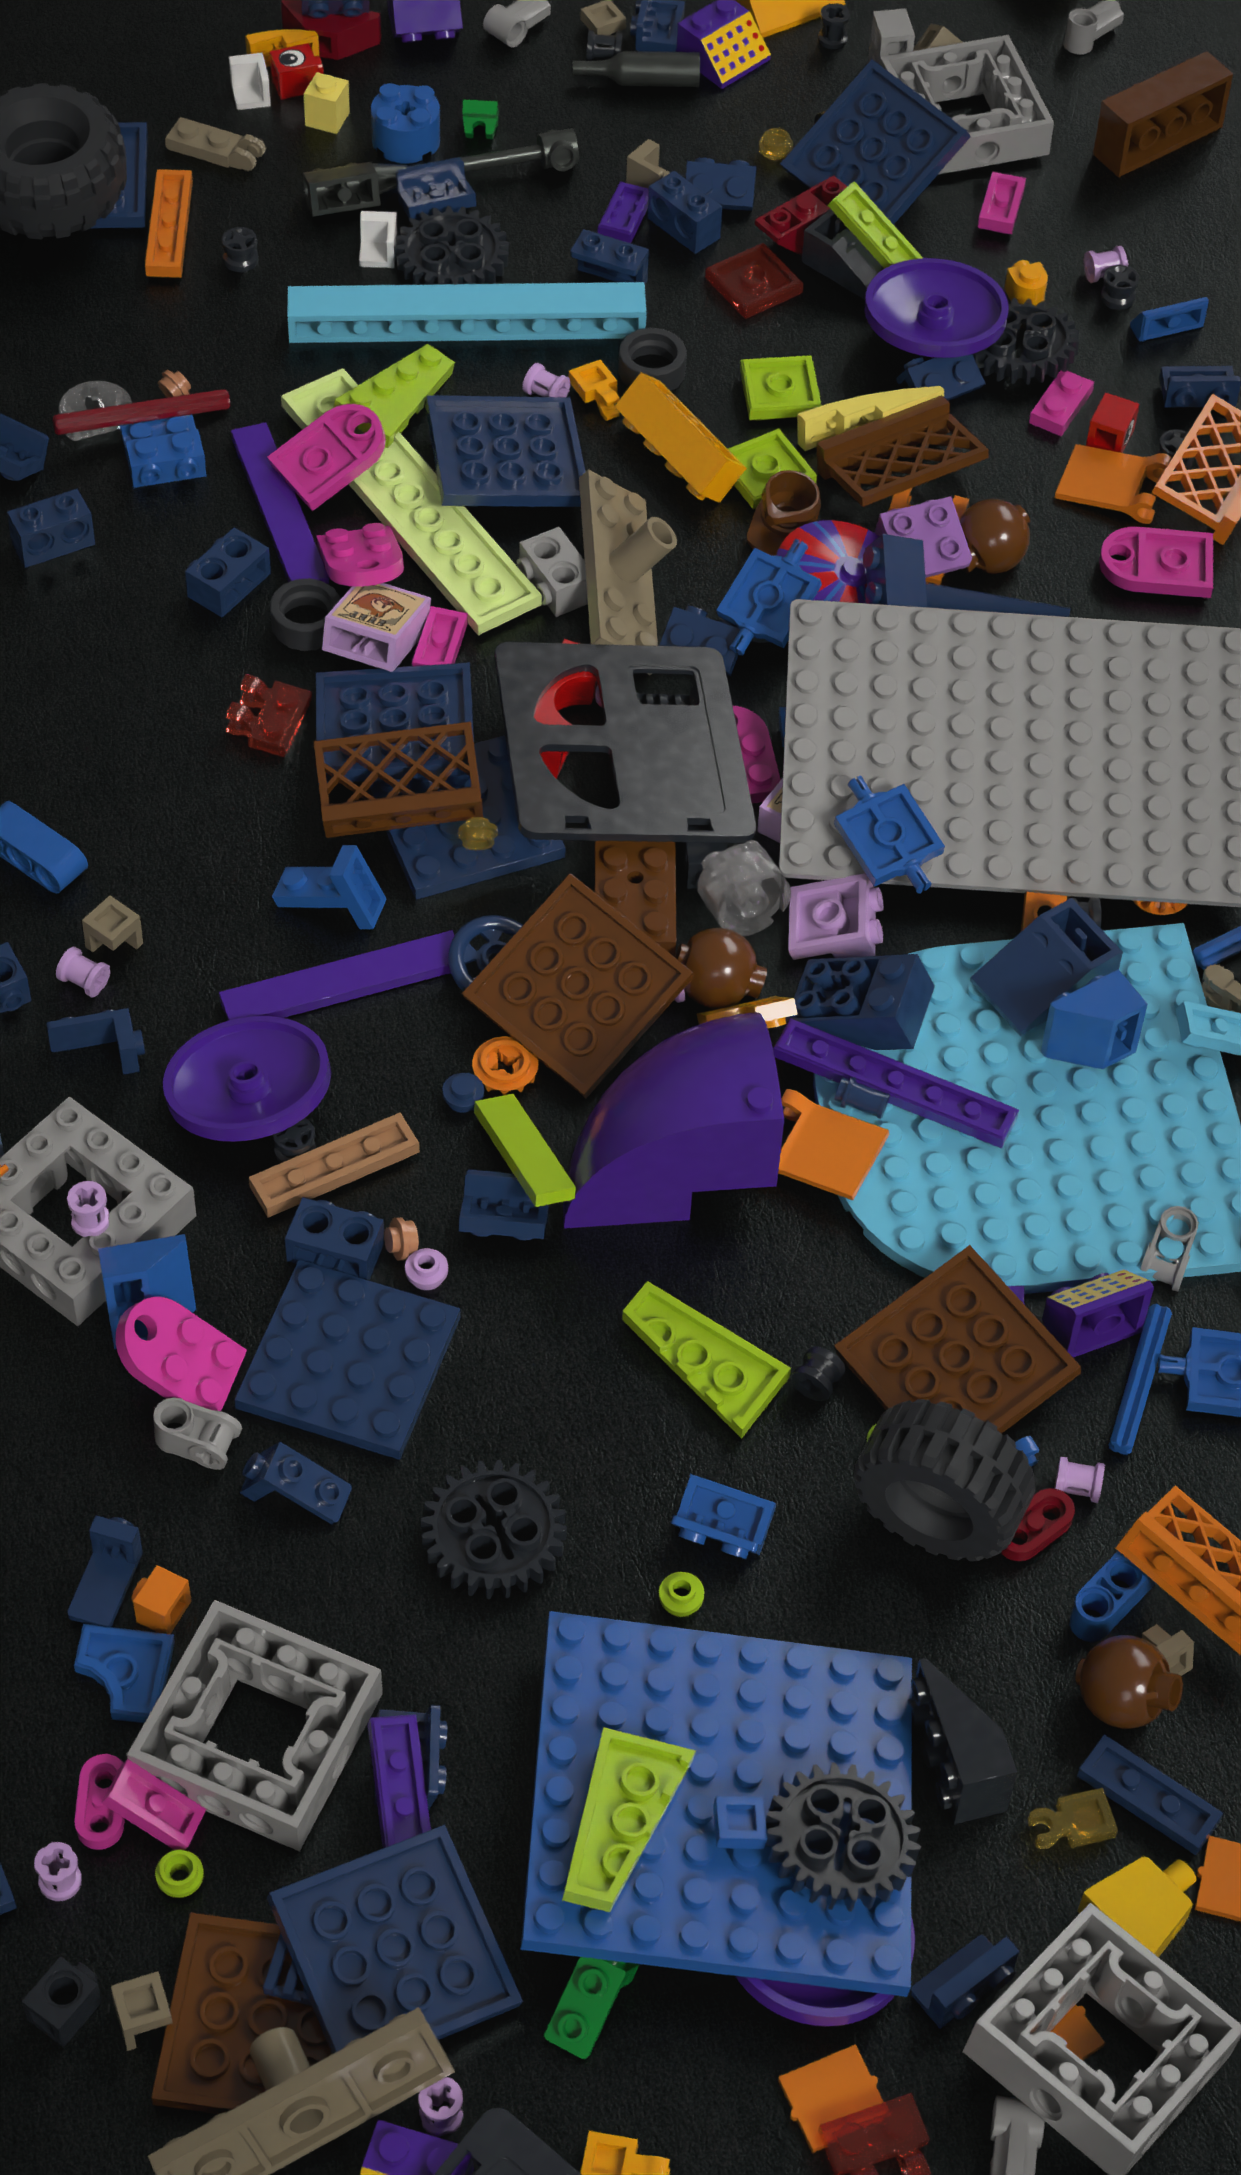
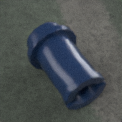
M843 1077L838 1086L834 1101L841 1103V1108L845 1109L848 1105L881 1119L888 1105L890 1094L856 1082L855 1077H851L850 1080Z

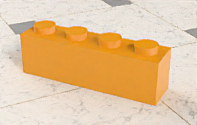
M641 372L615 405V408L624 416L623 424L634 433H641L646 438L643 444L657 456L662 455L667 460L664 464L665 467L675 476L683 477L688 482L687 490L700 500H704L707 497L720 503L747 469L661 381Z

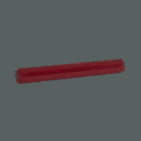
M222 389L57 414L53 416V428L56 434L61 435L224 410L230 407L228 391Z

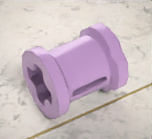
M1116 246L1112 251L1102 253L1088 251L1084 255L1085 274L1090 283L1098 282L1099 278L1104 277V272L1107 268L1111 266H1128L1126 252L1122 246Z
M535 363L530 367L523 382V391L529 395L535 393L541 397H566L570 389V378L564 375L558 377L546 371L544 365Z
M76 947L69 948L63 954L56 969L58 980L62 982L71 981L84 988L85 994L90 997H95L101 992L110 976V966L104 962L97 964L82 956L81 950Z
M83 1181L74 1185L69 1190L67 1196L68 1206L72 1211V1228L77 1234L84 1237L102 1234L109 1227V1212L105 1207L107 1202L105 1189L93 1181Z
M1060 1457L1054 1489L1069 1494L1090 1497L1091 1502L1098 1503L1105 1464L1097 1463L1096 1466L1068 1462L1066 1457Z
M52 1842L38 1851L35 1857L34 1868L39 1875L38 1884L42 1894L54 1901H65L72 1898L78 1892L82 1879L78 1868L77 1855L68 1844L62 1842Z
M445 2077L419 2092V2116L422 2120L423 2128L429 2134L435 2136L454 2133L460 2127L463 2119V2111L461 2109L463 2095L459 2084L453 2079ZM444 2101L449 2102V2108L442 2106L438 2112L432 2110V2105L439 2107Z

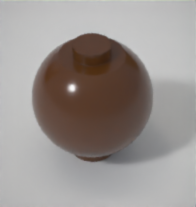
M985 499L970 506L959 520L972 556L971 564L961 569L967 574L976 567L982 569L983 573L988 574L1008 571L1023 559L1028 550L1030 542L1028 523H1030V518L1026 511L1018 504L1014 506L1010 502L1001 499Z
M709 928L698 932L690 938L687 945L681 943L675 955V958L694 974V978L684 988L686 995L697 1004L707 1008L720 1009L738 1004L746 995L757 999L767 975V968L757 965L756 954L751 944L742 935L726 928Z
M1120 1635L1103 1640L1088 1653L1086 1658L1080 1660L1076 1670V1683L1080 1686L1081 1695L1086 1706L1095 1717L1113 1727L1130 1729L1144 1726L1156 1719L1163 1709L1174 1711L1181 1699L1183 1689L1181 1675L1171 1673L1169 1664L1162 1652L1152 1643L1140 1637Z

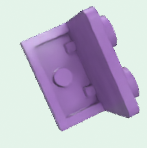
M951 496L938 500H929L901 509H892L881 513L875 530L877 535L888 534L923 540L925 578L963 569L971 564L972 556Z

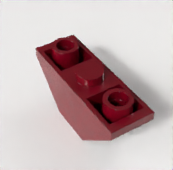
M281 0L283 29L316 31L319 39V57L340 60L380 44V13L369 11V13H362L355 17L345 16L344 14H329L324 18H313L310 15H302L301 0Z
M833 175L755 219V226L777 244L802 255L804 230L830 210L828 204L845 190L847 186Z

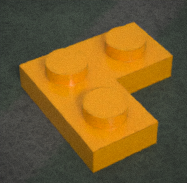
M773 996L698 1013L697 1018L699 1024L732 1015L759 1012L762 1014L767 1028H773L787 1024L785 1017L797 1015L794 998Z

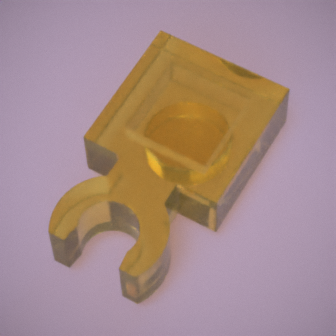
M1103 1788L1058 1798L1056 1804L1058 1812L1048 1808H1038L1033 1810L1028 1818L1029 1826L1045 1824L1050 1829L1048 1833L1037 1835L1035 1844L1039 1849L1052 1847L1060 1837L1067 1836L1070 1847L1074 1848L1115 1838L1118 1831Z

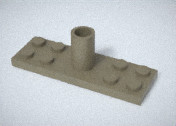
M588 469L579 477L591 644L658 646L652 567L676 547V535L672 528L662 519L651 517L647 520L646 500L640 495L630 492L613 483L609 478L602 477Z
M420 2007L407 2014L396 2016L384 2027L364 2038L349 2042L342 2050L311 2067L296 2033L286 2027L274 2028L260 2035L250 2047V2056L266 2091L229 2112L216 2115L207 2124L191 2133L169 2141L163 2148L150 2154L148 2157L156 2175H270L451 2075L455 2071Z

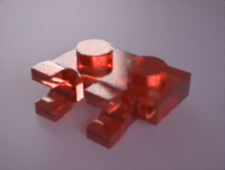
M246 674L241 683V690L244 693L240 704L232 702L227 712V718L231 719L227 726V733L248 736L249 747L285 757L311 703L312 691L275 681L272 689H270L259 678ZM247 707L262 709L257 717Z
M912 2093L819 2125L818 2132L835 2175H843L849 2172L851 2175H879L872 2164L895 2156L902 2175L931 2174L922 2152L918 2150V2148L928 2145L930 2139Z

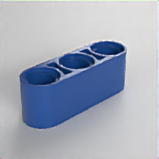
M6 801L0 806V857L53 893L61 892L88 868V862L84 854L66 838L10 801Z
M1117 1551L1078 1592L1070 1617L1072 1632L1083 1641H1100L1110 1633L1156 1583L1122 1553ZM1112 1581H1123L1127 1583L1129 1587H1119L1115 1585ZM1094 1610L1101 1615V1617H1091L1087 1615L1084 1611Z

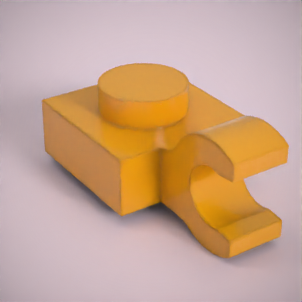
M601 359L569 370L570 384L585 403L596 400L599 411L606 421L620 416L619 411L614 405L620 400L616 393L617 380Z
M589 2131L581 2175H669V2159L637 2154L638 2139Z

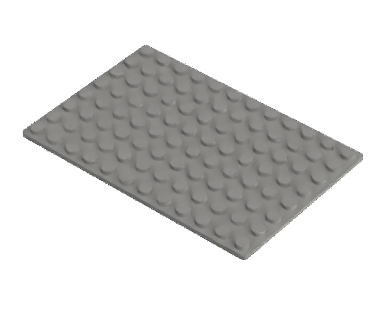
M793 600L790 606L779 854L780 875L786 878L832 880L865 873L834 825L835 816L852 809L857 804L858 800L848 787V782L854 777L856 779L857 776L861 775L872 793L887 792L905 784L945 845L943 854L923 863L921 866L928 880L932 883L930 887L1015 893L1035 892L1076 897L1241 907V628L819 600ZM907 875L896 876L881 883L913 886Z

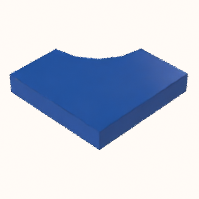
M83 1624L74 1663L75 1672L92 1677L106 1689L111 1700L112 1720L145 1723L166 1686L175 1644L174 1635Z

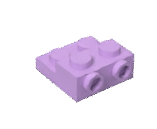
M865 873L790 887L788 951L792 959L797 960L830 953L833 954L834 958L875 956V944L883 942L882 926L880 921L876 919V912L883 911V898L880 889L873 887Z

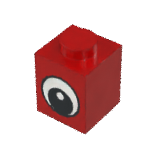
M309 43L269 51L271 79L280 99L304 95L316 72L323 74L321 59L319 56H314Z
M1105 392L1090 421L1086 446L1123 453L1135 430L1139 403Z

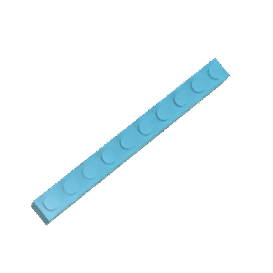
M644 282L288 286L289 343L625 339L627 335L634 331L646 328Z

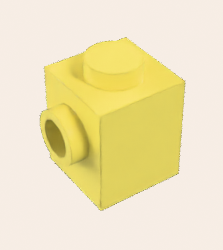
M316 72L304 92L305 126L335 134L338 133L350 113L348 80Z

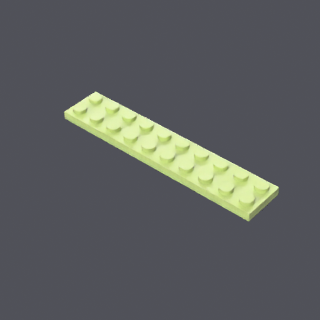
M342 368L282 395V407L303 430L332 409L336 398L355 388L358 384ZM355 428V434H364L360 429ZM400 432L395 435L394 442L388 449L384 448L382 455L376 463L349 483L351 488L381 523L391 527L399 544L453 607L459 612L468 613V624L477 635L542 605V594L465 506H442L437 474Z

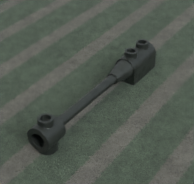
M571 128L559 131L549 130L546 133L538 134L537 145L462 157L461 159L464 162L465 171L540 159L543 169L554 167L556 170L566 171L578 163L579 150L575 132ZM372 162L349 163L342 167L324 170L315 169L312 172L303 173L302 181L307 206L312 216H319L381 205L380 194L397 187L396 171L414 166L372 164Z

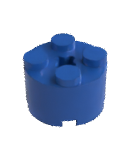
M387 83L380 87V93L371 104L372 144L376 151L378 148L384 152V158L397 163H415L423 160L424 154L431 151L432 155L437 151L440 145V106L431 87L398 86L393 83Z

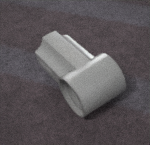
M517 0L508 7H504L501 4L494 5L484 18V30L509 47H515L525 38L527 29L550 15L551 5L547 0Z
M1102 0L1089 9L1079 8L1072 10L1069 13L1063 42L1065 49L1074 54L1089 53L1092 50L1094 40L1122 24L1124 13L1121 11L1119 2L1116 0Z
M998 2095L995 2097L990 2140L994 2141L990 2175H1035L1037 2148L1041 2147L1045 2120L1020 2099Z

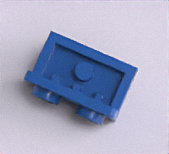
M691 1474L677 1516L673 1515L671 1524L681 1528L679 1537L704 1545L706 1537L723 1542L721 1551L746 1559L749 1552L760 1555L777 1504Z

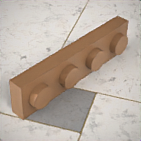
M398 1113L249 1177V1186L269 1218L299 1205L302 1197L313 1199L419 1153V1142L402 1114Z

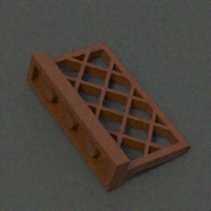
M941 395L817 442V473L824 480L833 477L864 507L988 458L989 449L949 413V401ZM949 430L953 433L952 435H944L949 433ZM922 443L921 447H913ZM929 444L948 446L946 451L928 448ZM955 447L971 450L966 453L953 452ZM891 455V456H890V459H881V458H884V457H886V456ZM898 456L916 458L915 463L897 461ZM923 459L942 461L935 465L922 464ZM858 467H859L858 472H856V471H850V470H852V469H855V468H858ZM867 468L885 470L883 475L865 473ZM892 471L910 473L904 477L891 476ZM860 484L877 485L878 487L864 491Z
M471 722L314 741L321 812L326 838L483 818ZM465 735L466 745L456 757L441 747V744L447 737ZM420 741L428 749L417 761H414L401 751L408 742ZM371 746H381L389 752L377 767L362 757ZM340 750L350 758L336 771L324 762V752ZM435 752L450 762L439 777L423 767ZM466 756L468 757L469 766L462 762ZM395 757L411 767L399 782L384 772ZM356 762L372 772L360 787L344 777ZM456 768H459L470 776L471 787L455 789L445 781ZM417 772L433 783L425 793L415 794L405 787ZM326 773L332 777L328 783L326 779ZM379 777L392 786L393 789L385 798L375 799L366 791ZM338 783L354 792L346 803L329 804L328 794Z

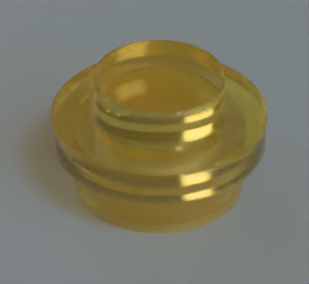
M772 128L767 130L760 139L759 150L762 155L769 159L780 160L786 158L793 150V141L787 131L780 128Z
M484 817L470 818L458 828V837L462 840L463 847L469 850L489 849L494 846V839L498 836V827Z

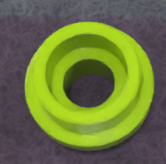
M676 1572L670 1574L662 1581L659 1588V1600L661 1605L670 1614L678 1617L689 1616L701 1607L704 1600V1587L696 1576L686 1572ZM682 1588L690 1593L686 1596H679L674 1590Z
M174 1850L167 1853L158 1862L155 1876L162 1892L171 1897L180 1898L191 1895L200 1887L204 1871L200 1859L195 1854L186 1850ZM178 1870H184L188 1873L187 1878L181 1881H175L171 1876Z

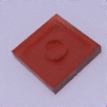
M764 243L706 268L705 278L745 319L803 293L804 284Z

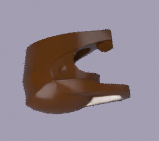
M783 470L774 474L762 491V500L756 507L747 532L746 540L750 547L775 556L784 539L792 531L805 524L816 522L821 508L820 492L816 483L806 474L794 470Z

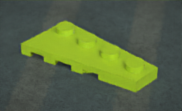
M427 344L336 398L333 408L344 404H358L371 409L378 416L386 435L385 447L388 449L394 442L395 435L398 432L402 433L408 426L414 413L418 414L424 407L427 395H434L452 375L455 362ZM362 423L357 428L366 433L371 428V424Z
M648 1281L623 1310L622 1320L741 1438L790 1377L791 1368Z
M603 1727L563 1901L606 1912L611 1911L693 1762L696 1750Z

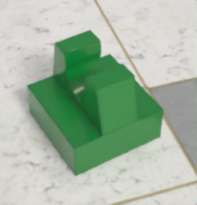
M463 100V120L466 138H473L474 128L482 125L486 128V139H493L496 126H498L499 111L497 101Z

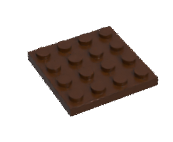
M570 873L465 989L462 995L469 1003L510 1037L523 1045L540 1062L586 1099L691 982L694 974Z
M971 1245L967 1246L834 1345L835 1353L885 1410L908 1400L913 1403L918 1399H927L933 1404L941 1401L952 1404V1408L961 1411L963 1409L975 1413L976 1418L984 1422L988 1420L997 1426V1431L1001 1434L1081 1374V1366Z
M190 1913L170 2007L172 2023L166 2026L151 2097L153 2105L221 2114L229 2112L262 2094L266 2090L250 2056V2047L260 2035L274 2028L286 2027L296 2033L310 2067L332 2055L312 2005L309 2006L264 1994L263 1987L281 1933L278 1924ZM289 1950L278 1981V1985L283 1987L292 1962ZM298 1977L295 1990L303 1991L304 1986L300 1977Z

